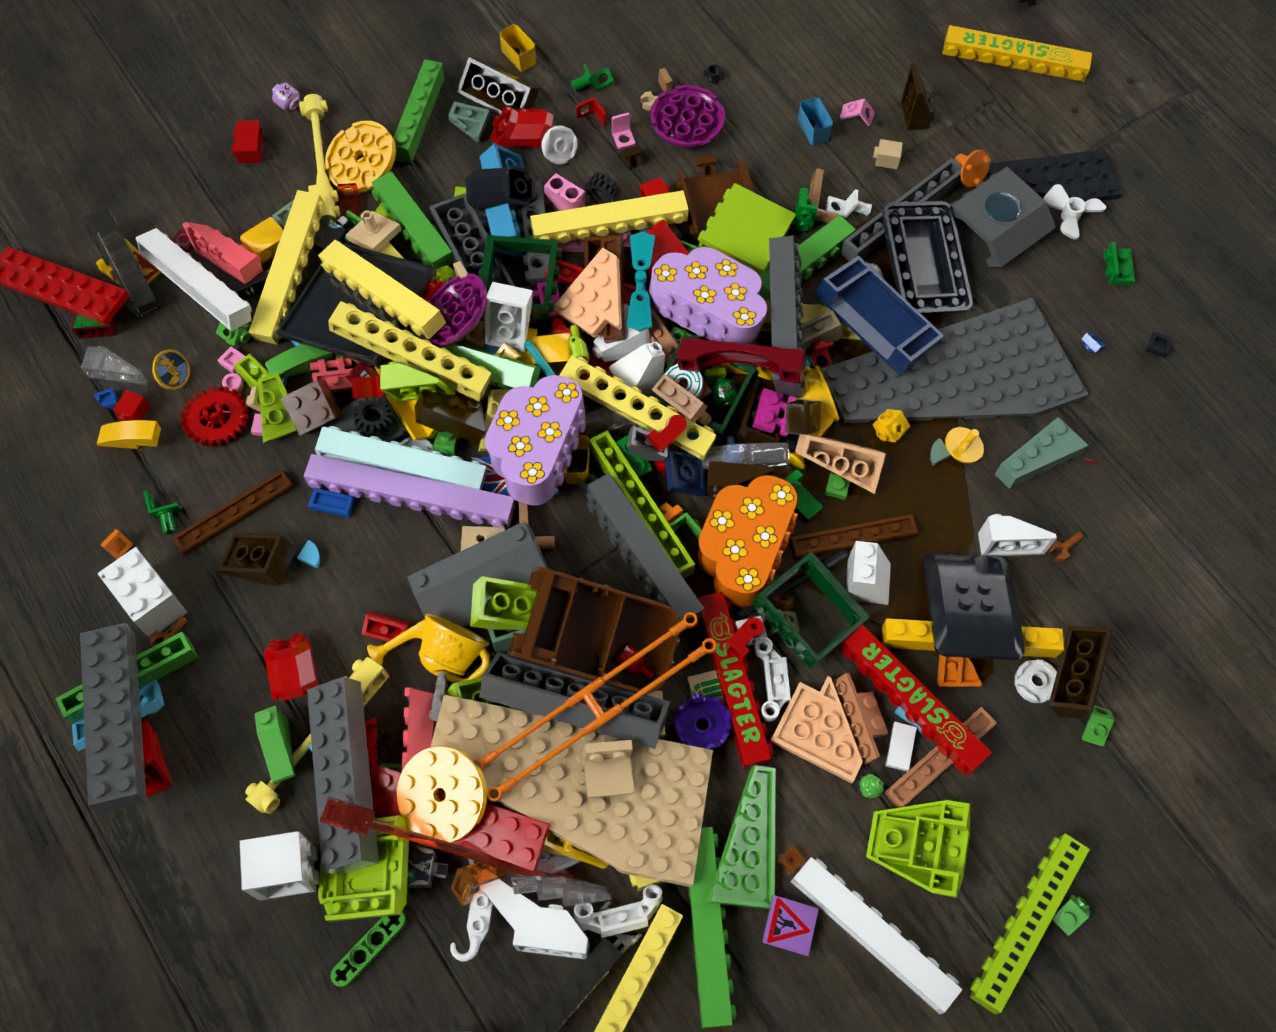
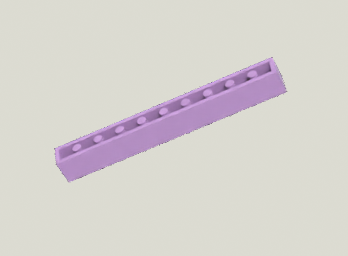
M311 454L304 473V478L311 488H325L336 493H348L355 498L362 496L374 502L385 501L397 507L401 505L408 506L415 511L427 510L435 515H450L457 520L464 518L476 524H491L493 527L509 528L516 506L515 500L511 496Z

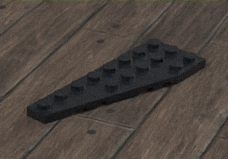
M1105 149L990 163L989 170L982 182L990 179L992 174L1008 167L1041 198H1044L1050 189L1057 184L1063 187L1069 198L1078 197L1084 202L1092 198L1105 201L1119 199L1121 196L1120 188Z

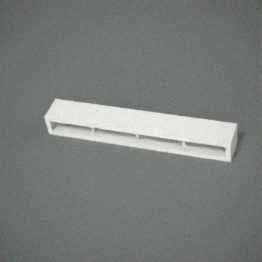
M156 228L136 237L139 253L230 331L252 321L250 313L252 310L249 303L242 300L235 291L230 290L223 281H219L211 271H207L200 262L195 261L177 243L172 242L166 234H163Z
M811 857L792 879L791 883L939 1014L945 1013L962 991L958 986L959 982L949 973L945 975L938 969L939 964L929 956L926 958L919 952L920 947L911 940H905L900 935L901 931L892 923L888 925L882 919L883 916L874 907L869 908L864 904V899L859 893L854 890L851 892L844 886L846 883L836 874L834 876L826 870L827 866L817 858L814 860Z

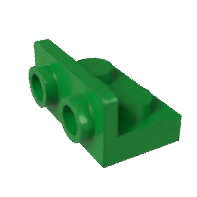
M800 187L794 208L796 216L792 229L799 231L812 230L818 206L810 205L811 197L808 196V188Z
M1111 242L1108 249L1104 251V260L1107 262L1106 277L1109 278V285L1132 286L1135 282L1131 249L1116 248V242Z

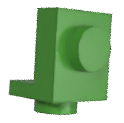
M447 431L438 432L433 449L442 453L443 456H455L459 439L454 438V434Z
M1072 894L1068 901L1056 911L1052 920L1070 936L1089 918L1090 907L1081 897L1076 898Z

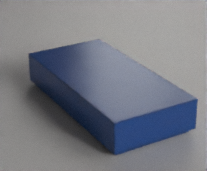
M314 488L308 508L350 518L356 499L354 496Z

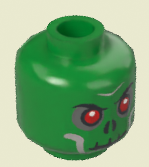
M725 377L716 379L714 381L715 384L710 388L714 404L721 406L722 409L729 408L733 405L738 395L736 384L733 380H726Z

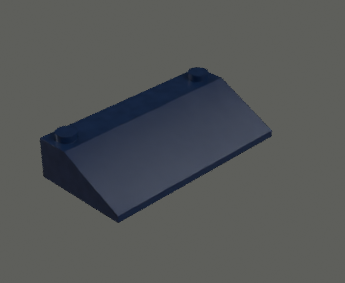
M859 256L825 277L814 293L827 308L833 310L834 314L899 376L909 370L944 337L939 330Z

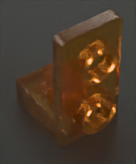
M495 857L459 868L455 874L451 890L462 906L470 904L476 887L506 877L508 870L500 859Z

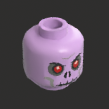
M289 83L276 84L272 89L273 102L284 111H293L298 107L301 101L300 94Z

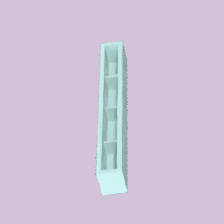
M334 426L329 428L322 427L315 447V451L319 456L482 490L487 474L486 466L479 461L468 462L458 456L447 457L437 451L426 452L417 446L405 447L396 441H390L389 443L375 436L368 438L354 431L347 433Z

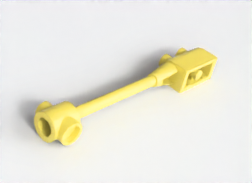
M309 94L305 96L304 101L299 102L302 117L306 116L308 120L312 121L318 172L316 185L308 186L310 193L319 194L325 203V212L321 215V218L328 216L336 222L337 218L341 217L339 205L335 206V202H339L337 190H333L325 173L319 120L324 117V112H328L327 102L322 100V97L317 94Z
M368 657L364 661L361 659L355 661L352 666L354 672L349 677L361 682L363 707L390 677L382 666ZM311 733L293 753L294 766L309 750V746L312 743ZM270 780L267 785L262 781L258 785L256 783L250 784L246 789L248 796L245 800L262 814L264 812L267 814L273 813L280 804L279 795L274 790L281 781L274 784Z

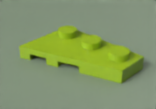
M278 372L259 378L257 382L263 444L295 433L297 430L281 400L282 397L288 394Z

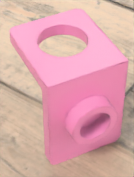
M864 98L844 104L840 119L843 120L860 115L867 126H871L875 112ZM866 109L869 112V118L866 117Z
M629 113L612 117V135L618 149L635 145V140L630 130ZM627 136L630 140L627 143H622L619 141V138Z

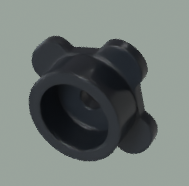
M712 64L708 66L707 70L703 71V75L709 79L710 83H716L717 80L725 77L721 67L717 64Z

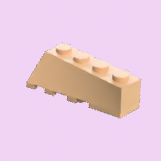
M811 434L799 435L795 451L801 456L874 494L886 453L875 449Z

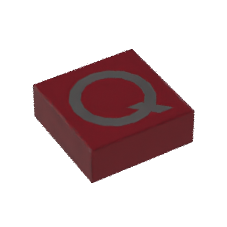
M179 229L172 242L177 243L183 251L190 254L193 245L186 231Z

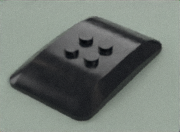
M944 201L895 202L885 205L882 210L883 222L897 292L920 314L968 311L973 305L952 206Z
M945 553L926 554L923 558V570L935 651L946 657L1019 660L1022 658L1025 648L1021 620L1007 561L998 556Z

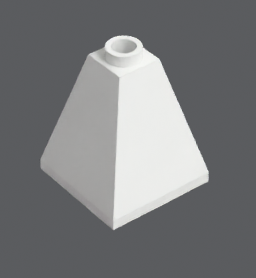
M627 303L624 304L625 340L606 344L603 339L602 330L593 341L594 348H592V352L597 359L601 358L603 362L620 360L642 345L650 343L648 328L638 332L626 327L629 312Z
M658 342L644 344L612 364L609 369L614 376L622 379L628 387L635 386L642 391L641 394L645 396L652 395L654 393L652 388L663 376L665 353Z

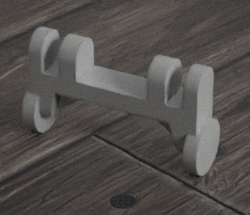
M445 672L438 673L435 684L432 710L429 713V717L433 721L438 720L444 693L449 687Z
M607 901L600 908L599 912L610 909L611 902ZM621 933L616 934L615 936L618 940L612 946L614 949H617L623 943L625 946L619 952L622 956L642 935L640 933L633 936Z

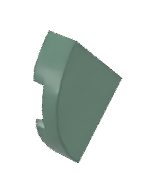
M940 438L935 441L931 448L930 461L933 466L951 457V454Z

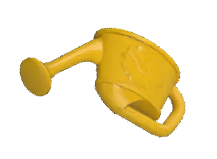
M806 365V370L804 371L806 389H803V397L795 398L797 400L821 401L820 430L812 433V435L821 437L834 420L839 421V416L819 367L816 365L812 369ZM784 398L782 399V402L787 403L788 399ZM796 452L786 454L788 461L799 469L805 468V457Z
M425 614L424 620L384 645L375 646L369 644L367 646L371 659L381 666L384 656L390 650L408 640L420 638L422 639V644L418 655L423 666L436 676H438L439 672H445L447 674V681L451 683L482 677L491 663L490 654L485 648L489 646L487 640L454 622L432 614ZM479 655L481 656V666L468 678L464 679L455 675L464 676L465 671Z

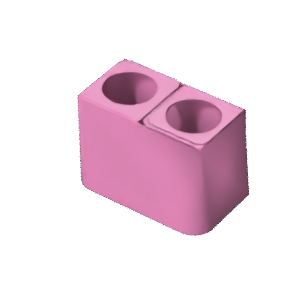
M556 173L544 185V203L556 211L585 207V191Z

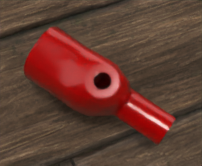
M627 642L619 651L614 661L621 665L640 652V650H637ZM646 655L624 669L630 676H636L640 672L649 680L655 674L645 666L647 661Z

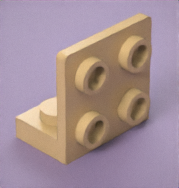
M632 740L588 743L584 745L582 756L588 798L632 795L634 793L630 755L633 749Z

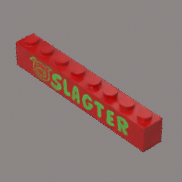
M722 592L698 597L699 602L704 608L702 626L706 639L711 638L716 642V650L710 655L725 708L731 713V729L742 769H750L755 765H767L770 763L771 756H773V749L771 744L766 742L765 735H767V729L764 721L761 722L759 718V713H761L758 700L754 701L752 693L755 692L752 679L748 680L746 673L749 671L747 660L745 659L743 662H740L725 649L727 641L734 635V631H737L735 619L730 618L729 611H731L730 601L728 598L725 599ZM707 643L709 650L714 647L712 643Z
M862 624L843 640L841 645L843 655L849 660L852 659L857 664L858 670L863 675H868L873 680L874 686L879 691H883L895 707L900 706L906 712V718L921 728L922 734L937 745L941 754L946 757L948 756L954 762L958 771L965 773L969 777L989 758L992 752Z

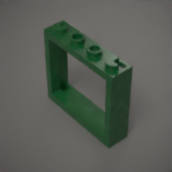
M487 235L480 278L486 285L487 293L491 286L496 250L550 254L543 304H532L530 319L550 320L551 312L555 310L553 295H557L555 279L559 278L560 266L557 265L558 261L562 260V249H559L558 240Z
M684 334L683 337H682V338H697V339H701V340H702L701 337H699V336H697V335L695 336V335H693V334H692L691 336H689V335H687V334ZM680 341V343H679V345H678L676 351L674 352V354H673V356H672V358H671V360H670V362H669V364H668V366H667V368H666L664 374H665L672 366L676 365V363H677L676 356H677V353H678V350H679L681 341ZM728 363L748 373V376L723 424L720 425L711 420L708 425H705L725 438L759 374L755 365ZM655 392L652 396L660 401L659 404L665 407H673ZM696 420V423H697V424H699V425H701V426H704V425H702L699 421Z
M812 551L764 589L752 601L756 611L765 617L770 627L779 633L784 639L785 644L793 649L798 655L799 660L804 665H807L809 669L869 618V615ZM802 569L851 624L817 654L767 599V597Z

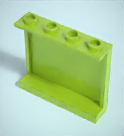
M734 183L731 190H726L723 196V203H718L714 212L716 213L715 216L709 218L706 227H708L706 231H701L698 237V241H700L699 248L703 247V245L713 248L761 275L770 264L769 238L785 237L792 226L796 214Z

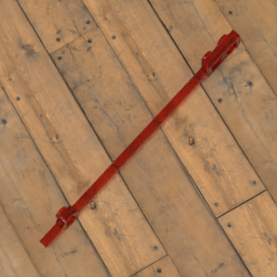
M328 796L320 818V822L367 836L371 828L551 884L554 892L560 896H566L575 891L596 897L598 888L576 882L573 874L568 870H559L554 875L540 870L532 871L495 858L489 854L373 819L375 810ZM562 878L567 879L565 884H559V880Z

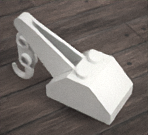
M482 871L478 874L477 884L479 885V891L471 899L467 922L470 948L467 953L461 954L457 952L455 943H451V953L455 959L469 961L477 955L480 944L489 930L492 906L494 904L515 930L513 946L517 951L588 960V938L568 911L563 910V906L550 904L549 908H541L490 872Z

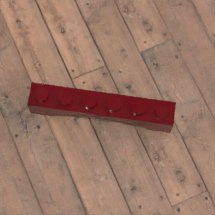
M682 338L676 356L679 370L700 372L701 368L715 364L745 363L772 371L780 377L782 382L800 384L806 367L805 350L701 340L697 338Z

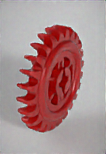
M219 384L216 391L209 385L208 393L201 388V396L194 392L195 401L187 398L191 406L183 405L187 413H180L184 418L180 420L183 425L182 429L187 433L188 438H193L194 443L200 442L202 446H205L207 443L210 447H213L215 443L218 446H222L223 441L227 444L230 443V438H237L236 433H243L241 428L247 426L245 421L249 419L247 414L249 408L242 394L239 393L237 395L235 389H232L230 393L228 386H225V390L222 391ZM226 417H229V420L227 421V423L224 424L225 421H226ZM207 421L208 423L205 427L201 422Z

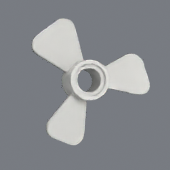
M1059 184L1054 185L1044 197L1048 207L1062 210L1061 218L1063 223L1060 227L1061 232L1073 240H1077L1079 237L1077 222L1083 212H1103L1106 209V206L1096 198L1086 202L1078 197L1069 198L1063 187Z

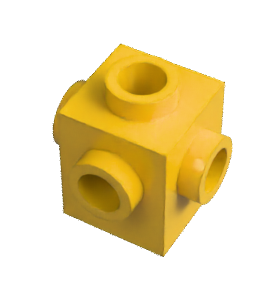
M887 409L872 424L878 438L889 442L899 440L910 427L903 412L893 409Z

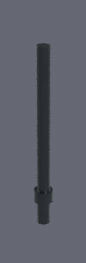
M842 550L831 557L827 556L822 559L821 563L829 571L835 567L836 563L847 558L848 554L845 550ZM804 572L782 585L767 599L771 602L774 596L785 594L811 578ZM754 605L746 606L737 611L736 615L741 620L755 612L756 609Z

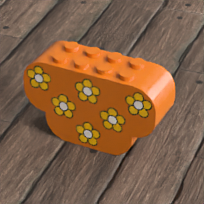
M765 475L755 478L748 487L741 485L727 486L717 494L699 537L698 562L705 573L715 577L714 588L716 593L722 592L725 599H729L730 605L739 608L753 605L752 601L774 581L775 572L779 569L782 554L787 548L788 539L794 530L798 515L795 513L797 493L794 487L783 479Z

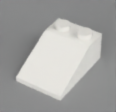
M492 282L486 296L485 344L501 347L503 343L507 342L515 351H525L524 343L527 340L533 290Z
M994 514L988 517L978 533L981 555L1045 554L1057 538L1056 534L1011 516H1002L1001 514Z

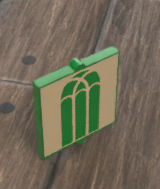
M715 670L687 677L691 691L690 697L695 694H701L703 697L709 698L715 697L725 705Z

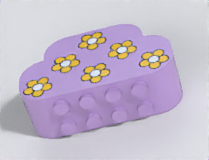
M696 248L688 255L668 253L663 255L652 268L649 288L651 307L662 316L671 319L681 327L687 328L706 340L736 342L748 345L756 344L760 338L767 312L766 302L759 295L761 289L759 275L751 268L713 248Z
M551 375L539 380L534 388L519 386L509 390L503 396L488 429L485 445L491 458L492 467L498 475L505 478L508 493L518 502L528 505L544 504L554 496L558 485L561 486L563 483L564 470L570 466L572 451L578 447V435H580V432L583 433L586 427V413L582 390L578 383L572 379Z

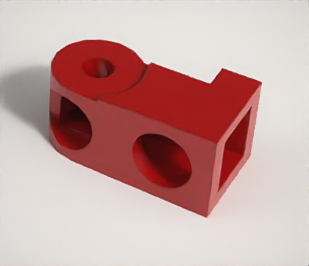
M673 415L667 419L665 426L659 432L654 429L645 437L661 452L686 429V419L682 415Z
M754 617L746 620L727 641L725 649L740 662H743L748 657L750 651L747 647L752 642L760 639L764 629L763 622Z

